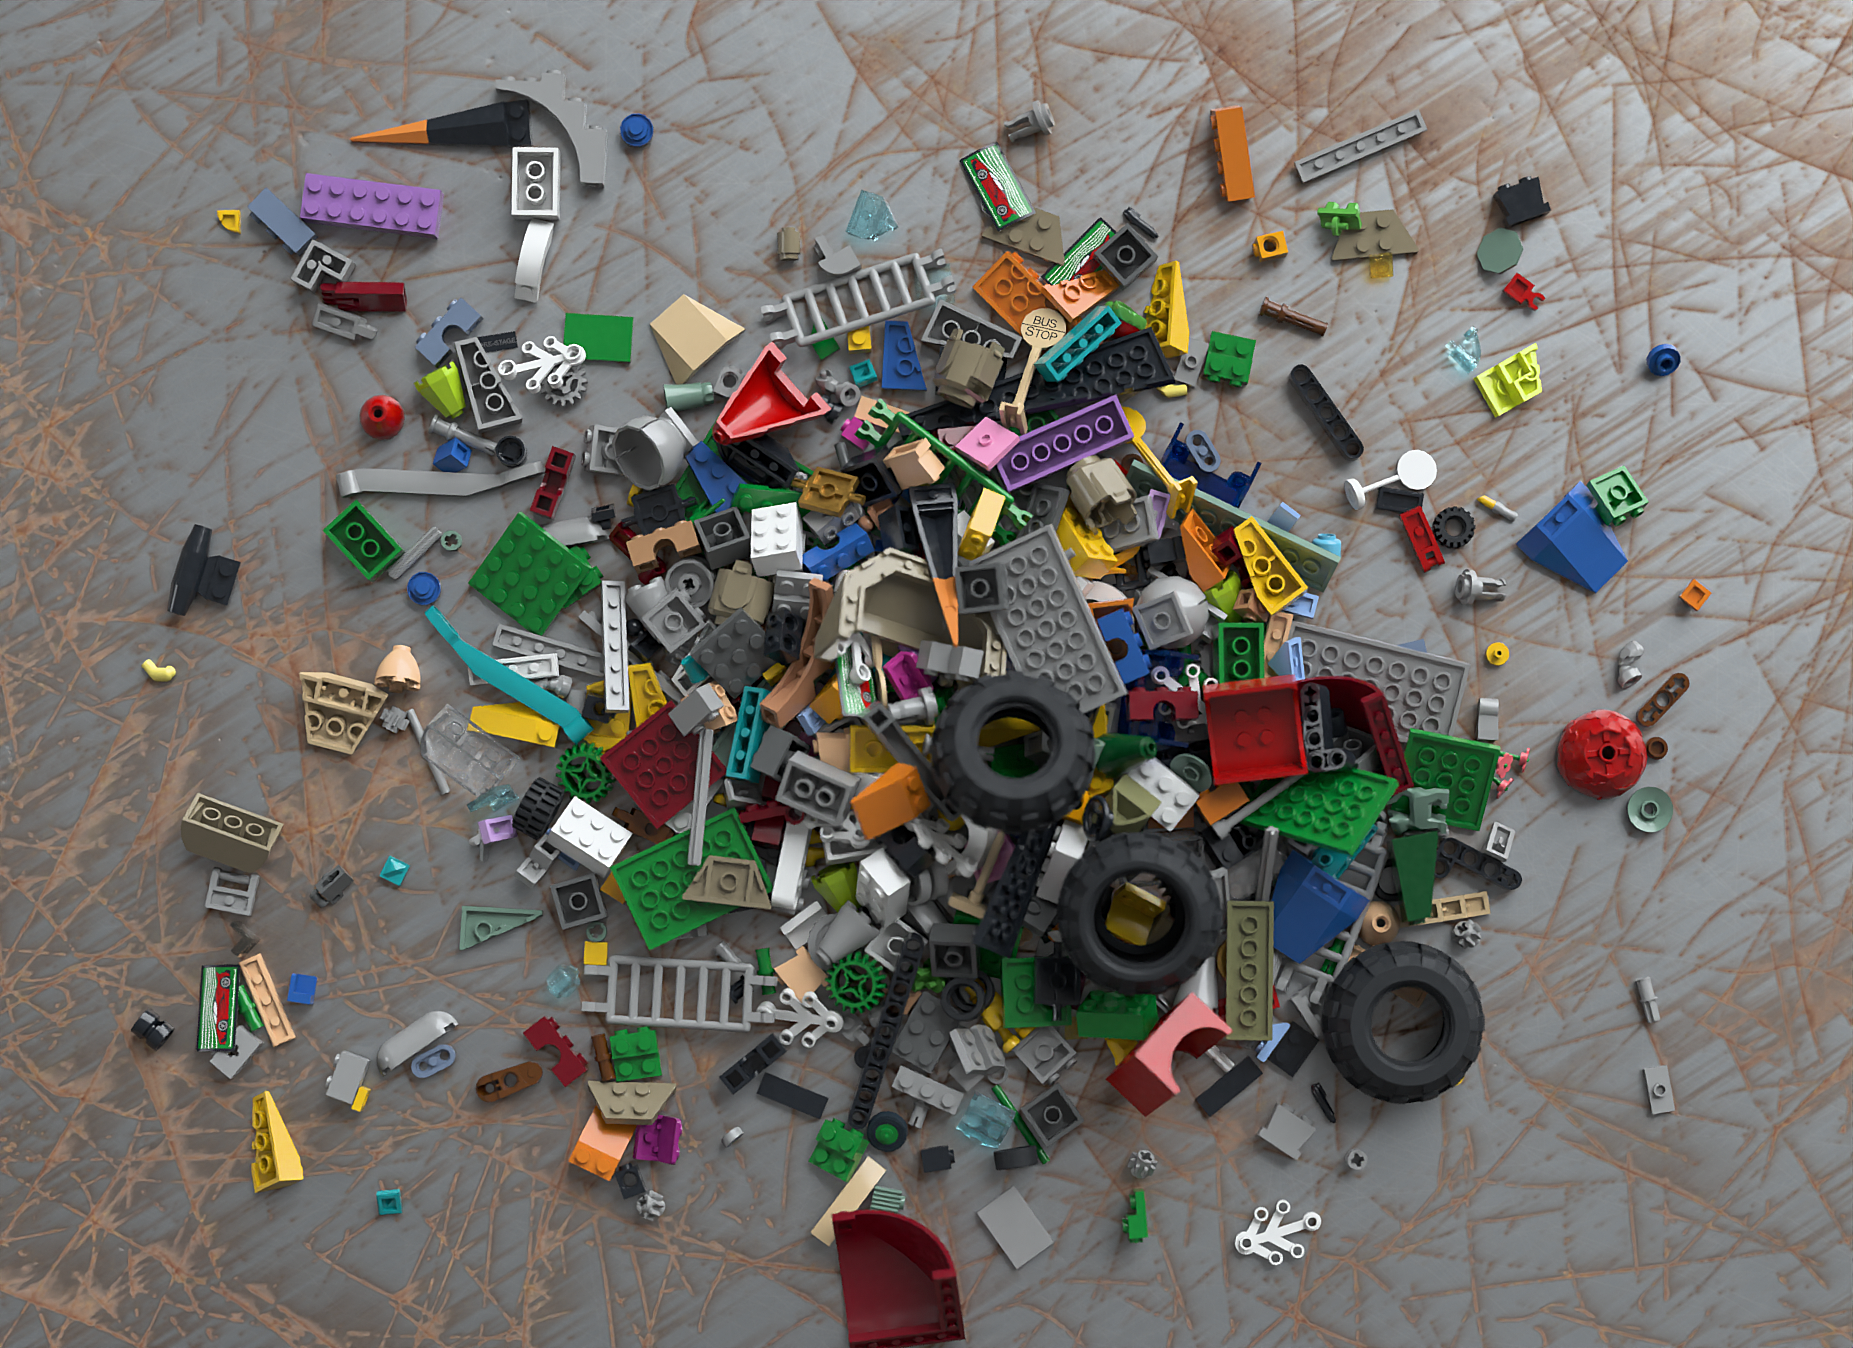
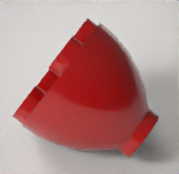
M376 395L368 399L361 407L359 414L360 424L365 433L372 438L390 440L403 428L405 411L401 404L393 397ZM376 410L382 411L383 414L380 418L374 416Z

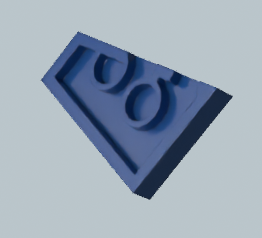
M885 320L882 389L927 391L908 321Z
M700 441L685 459L711 506L722 498L725 499V502L715 510V513L732 508L731 500L739 483H747L708 446Z

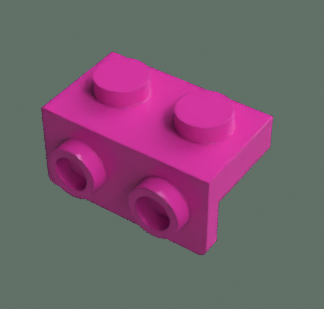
M900 651L882 667L901 701L918 697L919 689L932 687V691L934 690L930 676L924 674V669L916 668L918 656L913 652Z

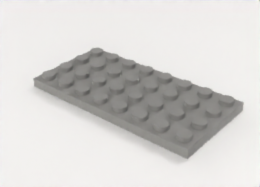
M1052 524L1046 525L968 562L969 566L998 562L1005 564L1010 610L990 612L1016 671H1024L1023 675L1035 678L1041 675L1054 681L1057 688L1064 693L1068 691L1080 704L1083 714L1127 694Z
M1292 620L1288 640L1295 637L1301 638L1305 679L1321 676H1345L1364 680L1375 685L1385 694L1395 729L1401 742H1407L1410 728L1453 736L1471 666L1470 663Z

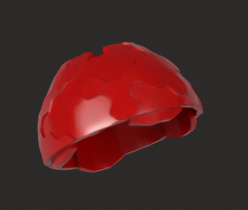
M1592 710L1571 720L1564 727L1557 746V768L1567 785L1581 794L1596 798L1597 800L1612 799L1624 794L1637 784L1646 767L1647 752L1641 731L1628 717L1611 710ZM1605 746L1611 747L1614 751L1613 757L1609 760L1602 756V749Z

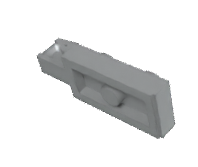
M318 303L312 323L315 327L353 340H361L363 336L373 339L378 329L366 324L367 320L360 316L323 303Z
M830 991L820 1002L828 1011L836 1010L841 1013L844 1024L840 1032L847 1039L849 1038L853 1042L857 1038L866 1046L871 1041V1038L863 1032L866 1029L863 1021L855 1013L851 1014L849 1009L845 1012L842 1011V1003L836 1007L834 1004L837 999H829V996L833 994Z

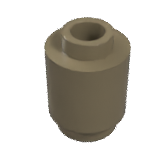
M784 227L782 232L777 233L780 260H798V255L800 254V232L795 231L794 227Z

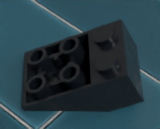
M1247 803L1243 804L1236 810L1221 818L1219 821L1223 819L1227 820L1232 815L1237 813L1239 810L1244 808ZM1239 822L1231 828L1229 835L1223 840L1217 836L1211 825L1195 836L1217 869L1224 867L1228 870L1262 848L1265 831L1240 824Z

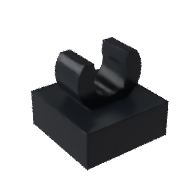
M614 503L591 508L593 522L601 521L602 530L612 529L610 518L616 517Z

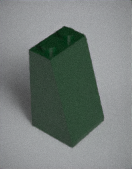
M1437 831L1386 841L1402 922H1408L1409 926L1426 923L1425 918L1431 917L1438 842Z

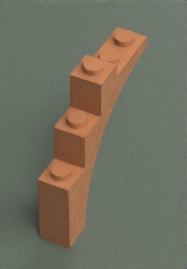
M815 577L808 582L810 596L809 612L801 640L800 659L791 663L780 682L760 703L763 721L779 729L814 700L816 693L813 681L831 666V661L826 662L814 658L816 635L834 597L832 585Z

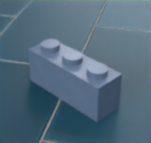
M267 187L247 206L252 211L249 215L258 224L261 222L268 226L266 231L275 240L279 237L284 242L282 247L291 255L295 252L300 257L307 250L312 239L316 240L318 238Z

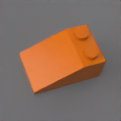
M1191 508L1180 526L1191 580L1205 592L1225 579L1232 563L1225 567L1213 554L1211 549L1215 536L1196 511Z
M896 763L850 801L866 840H870L915 819L931 806L917 768L902 763Z
M596 1105L568 1161L608 1181L612 1180L637 1125L606 1124L601 1110Z

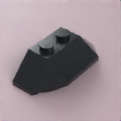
M766 433L759 438L728 445L716 442L722 460L731 469L755 485L769 486L770 489L788 488L799 471L789 449Z

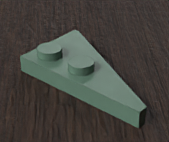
M462 906L459 950H465L543 916V910Z

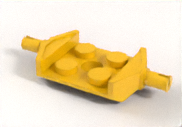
M604 680L587 685V694L594 692L604 695ZM630 687L628 713H617L615 719H610L608 724L586 718L594 730L583 740L590 744L595 743L597 748L602 746L603 754L627 736L632 705ZM596 703V711L602 714L605 704Z

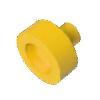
M1493 643L1486 649V660L1494 666L1502 665L1509 658V650L1503 643Z

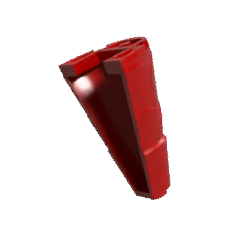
M771 342L764 347L737 391L732 393L713 426L712 435L718 443L723 445L762 437L765 433L787 429L793 425L819 419L830 412L831 408L817 392L810 396L809 400L800 392L781 370L787 358Z

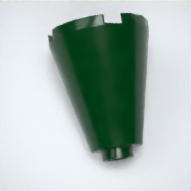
M1104 733L1097 738L1104 742L1105 746L1098 758L1096 768L1099 772H1103L1108 779L1119 778L1153 759L1157 751L1156 744L1152 738L1147 736Z

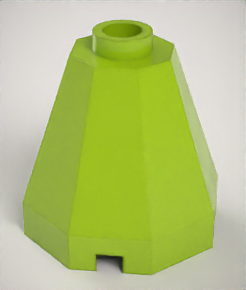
M451 361L449 362L451 367L448 368L445 364L422 377L421 381L423 383L420 384L417 380L413 384L417 391L445 417L451 416L454 419L464 413L462 408L466 407L458 368L455 362Z
M1229 570L1225 579L1203 592L1206 596L1203 600H1207L1208 603L1228 615L1224 623H1242L1243 618L1233 610L1241 590V582L1237 573Z
M854 861L848 864L829 865L818 871L819 877L816 878L815 874L811 876L815 889L837 913L847 901H850L857 908V913L859 912L858 908L861 905L856 899L858 874Z

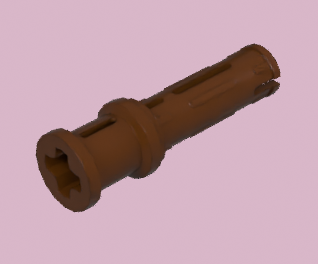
M1269 297L1264 298L1259 316L1266 315L1276 319L1278 323L1285 321L1319 334L1322 337L1324 336L1328 326L1327 322L1325 323L1288 309L1289 306L1283 303L1281 305L1270 301Z

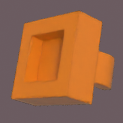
M1692 579L1679 598L1692 609L1698 611L1712 593L1698 581Z

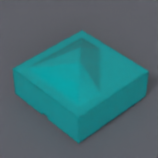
M870 359L849 366L851 375L858 388L878 381Z
M389 855L379 876L401 886L410 865Z
M400 1189L377 1191L379 1215L402 1213Z

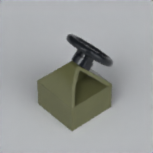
M1125 773L1105 799L1102 796L1096 795L1088 800L1082 818L1085 836L1090 841L1097 842L1104 837L1107 829L1112 830L1115 834L1125 832L1139 833L1162 802ZM1097 802L1100 804V806H1099L1098 809L1096 808V805H1095V803H1097ZM1090 813H1091V826L1089 825ZM1100 828L1099 832L1095 835L1096 829Z

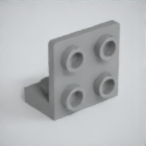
M1315 980L1289 998L1314 1037H1319L1323 1034L1321 1019L1326 1001L1325 996L1330 987V984H1328L1321 1006L1310 1002V997L1318 980Z

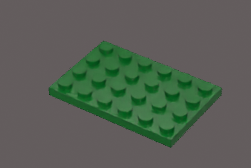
M1322 758L1318 761L1319 768L1323 764ZM1307 767L1308 774L1240 821V824L1264 831L1269 826H1273V828L1278 829V835L1352 857L1399 784L1396 779L1354 767L1349 771L1329 774L1312 772ZM1287 776L1263 779L1246 806Z
M735 807L705 821L700 866L688 865L687 863L690 829L610 867L649 951L741 907L682 899L683 894L709 856L756 861L767 894L773 891L770 879L743 823L740 821Z

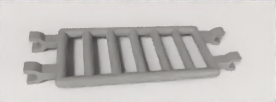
M942 248L920 258L918 253H912L786 294L782 297L783 303L774 306H762L761 310L766 324L787 315L792 330L783 333H771L772 342L779 350L794 342L799 347H805L935 304L936 296L956 293L952 275L930 285L925 270L933 267L942 268L946 266ZM913 263L925 298L914 302L911 300L900 270L901 266ZM889 270L892 271L904 304L890 309L878 275ZM870 277L882 312L871 316L868 315L857 284L858 280ZM846 284L849 285L860 316L859 320L849 323L846 321L835 289ZM827 291L839 325L828 330L824 327L814 298L815 294ZM802 298L806 299L817 333L806 337L803 335L792 303Z
M1378 821L1377 827L1379 829L1374 834L1372 842H1368L1362 849L1379 856L1374 869L1354 861L1347 868L1371 877L1366 890L1340 881L1370 901L1359 918L1353 922L1350 933L1342 931L1335 936V938L1346 941L1341 954L1323 947L1313 953L1338 963L1333 976L1290 960L1284 954L1280 965L1284 969L1275 988L1287 993L1294 971L1317 979L1318 982L1309 1001L1321 1006L1328 984L1334 982L1342 967L1350 958L1364 917L1369 909L1389 857V851L1381 846L1390 826Z
M612 955L609 959V966H584V974L608 975L606 1003L585 1001L582 1002V1011L606 1012L605 1020L608 1024L746 1033L750 1030L751 1022L775 1023V1013L751 1012L753 985L777 986L778 977L754 975V966L750 963ZM618 965H632L628 1016L615 1015ZM641 966L654 967L651 1017L637 1016ZM663 967L677 968L673 1019L660 1018ZM686 969L699 970L696 1020L683 1019ZM708 970L722 971L719 1022L705 1021ZM731 972H745L742 1023L728 1022Z

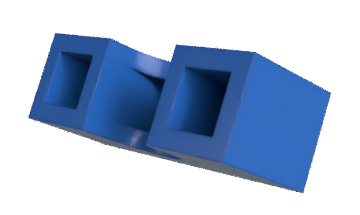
M853 523L836 534L839 543L835 547L822 550L816 546L802 554V569L804 573L823 575V582L875 551L868 534L859 525Z
M1122 608L1098 618L1097 622L1105 641L1121 638L1128 645V654L1124 658L1115 661L1123 683L1126 684L1149 674V668L1152 667L1148 655L1142 654L1140 646H1143L1139 633L1134 634L1130 626L1134 624L1130 612H1124Z

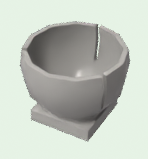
M670 407L659 418L644 415L624 423L616 430L612 446L614 457L635 447L616 458L615 461L623 475L635 486L652 490L669 483L678 474L683 459L699 442L672 407Z
M1180 576L1157 578L1142 590L1137 605L1132 608L1136 616L1137 628L1145 637L1150 650L1157 647L1165 650L1187 647L1202 635L1209 618L1207 600L1199 604L1206 596L1196 583Z

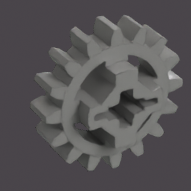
M561 364L555 365L540 383V385L544 386L540 392L541 394L547 393L545 397L547 401L553 398V405L555 406L559 401L563 407L566 406L567 401L574 405L575 397L579 400L582 399L579 394L580 391H587L582 386L588 383L587 379L582 378L586 372L585 370L579 371L580 364L572 366L570 369L574 372L566 373L563 376L567 380L566 386L555 389L548 383L549 375L552 372L555 373ZM578 381V385L572 393V386ZM560 391L565 396H557L552 392Z

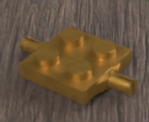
M817 466L813 475L808 480L794 478L792 481V487L803 489V493L798 501L801 508L841 518L849 503L853 502L861 505L865 503L866 497L864 495L854 493L859 484V479L853 475Z

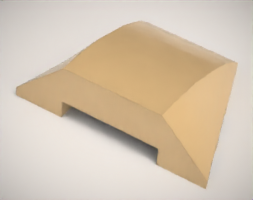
M684 294L650 323L676 385L687 383L702 366L746 330Z
M300 672L308 743L353 754L389 694L373 684L331 673Z

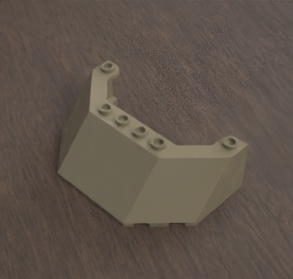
M888 548L878 556L845 573L841 578L816 635L814 658L826 662L832 661L837 656L838 643L841 641L846 642L851 635H857L859 632L917 651L920 649L921 640L954 646L927 560ZM958 609V646L983 651L979 678L992 674V676L1004 675L1006 672L1007 650L990 612L962 615L959 614ZM969 678V682L956 680L959 684L958 691L973 684V681L978 678Z

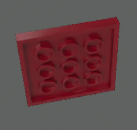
M672 700L599 757L656 829H659L684 809L694 798L700 735H694L693 733L686 736L682 735L668 715L676 707ZM713 751L711 754L708 788L726 775L727 768Z

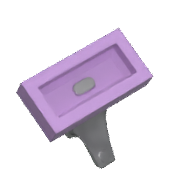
M1151 489L1149 496L1152 498L1160 539L1163 528L1177 530L1179 523L1170 519L1166 514L1170 495Z
M512 815L478 822L479 834L469 839V844L473 848L480 845V860L482 862L487 861L493 842L518 837L516 829L512 827Z

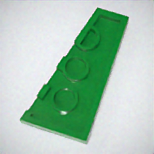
M739 483L731 500V507L737 506L740 510L752 513L753 509L796 502L803 521V530L811 532L803 520V517L811 510L801 508L798 503L803 493L802 491H791L790 488L782 487L781 489H770L769 486Z

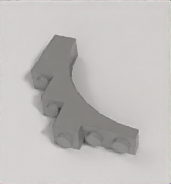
M547 70V73H541V82L536 78L529 77L524 78V81H519L509 76L501 77V80H495L497 93L514 95L531 101L548 111L558 120L569 134L576 148L580 164V183L582 187L605 188L607 131L603 130L601 126H589V129H586V103L582 102L580 98H568V101H565L566 78L564 74H561V71Z

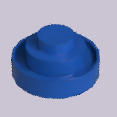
M634 113L627 116L620 126L621 136L629 146L643 147L652 140L654 134L653 125L650 119L643 114Z
M1661 344L1654 347L1646 358L1648 368L1656 376H1666L1673 373L1681 362V356L1676 347L1670 344Z
M419 572L410 578L407 585V593L416 604L430 605L439 598L441 584L432 573Z

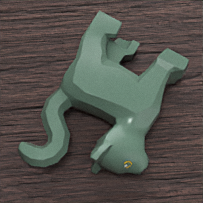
M1421 787L1409 788L1391 796L1387 804L1395 803L1402 796L1409 798L1410 808L1408 814L1387 810V814L1390 816L1389 822L1395 835L1399 836L1409 829L1417 831L1439 829L1441 834H1446L1447 823H1445V815L1431 813V806L1439 805L1440 808L1447 809V804H1449L1448 789L1432 788L1426 790Z

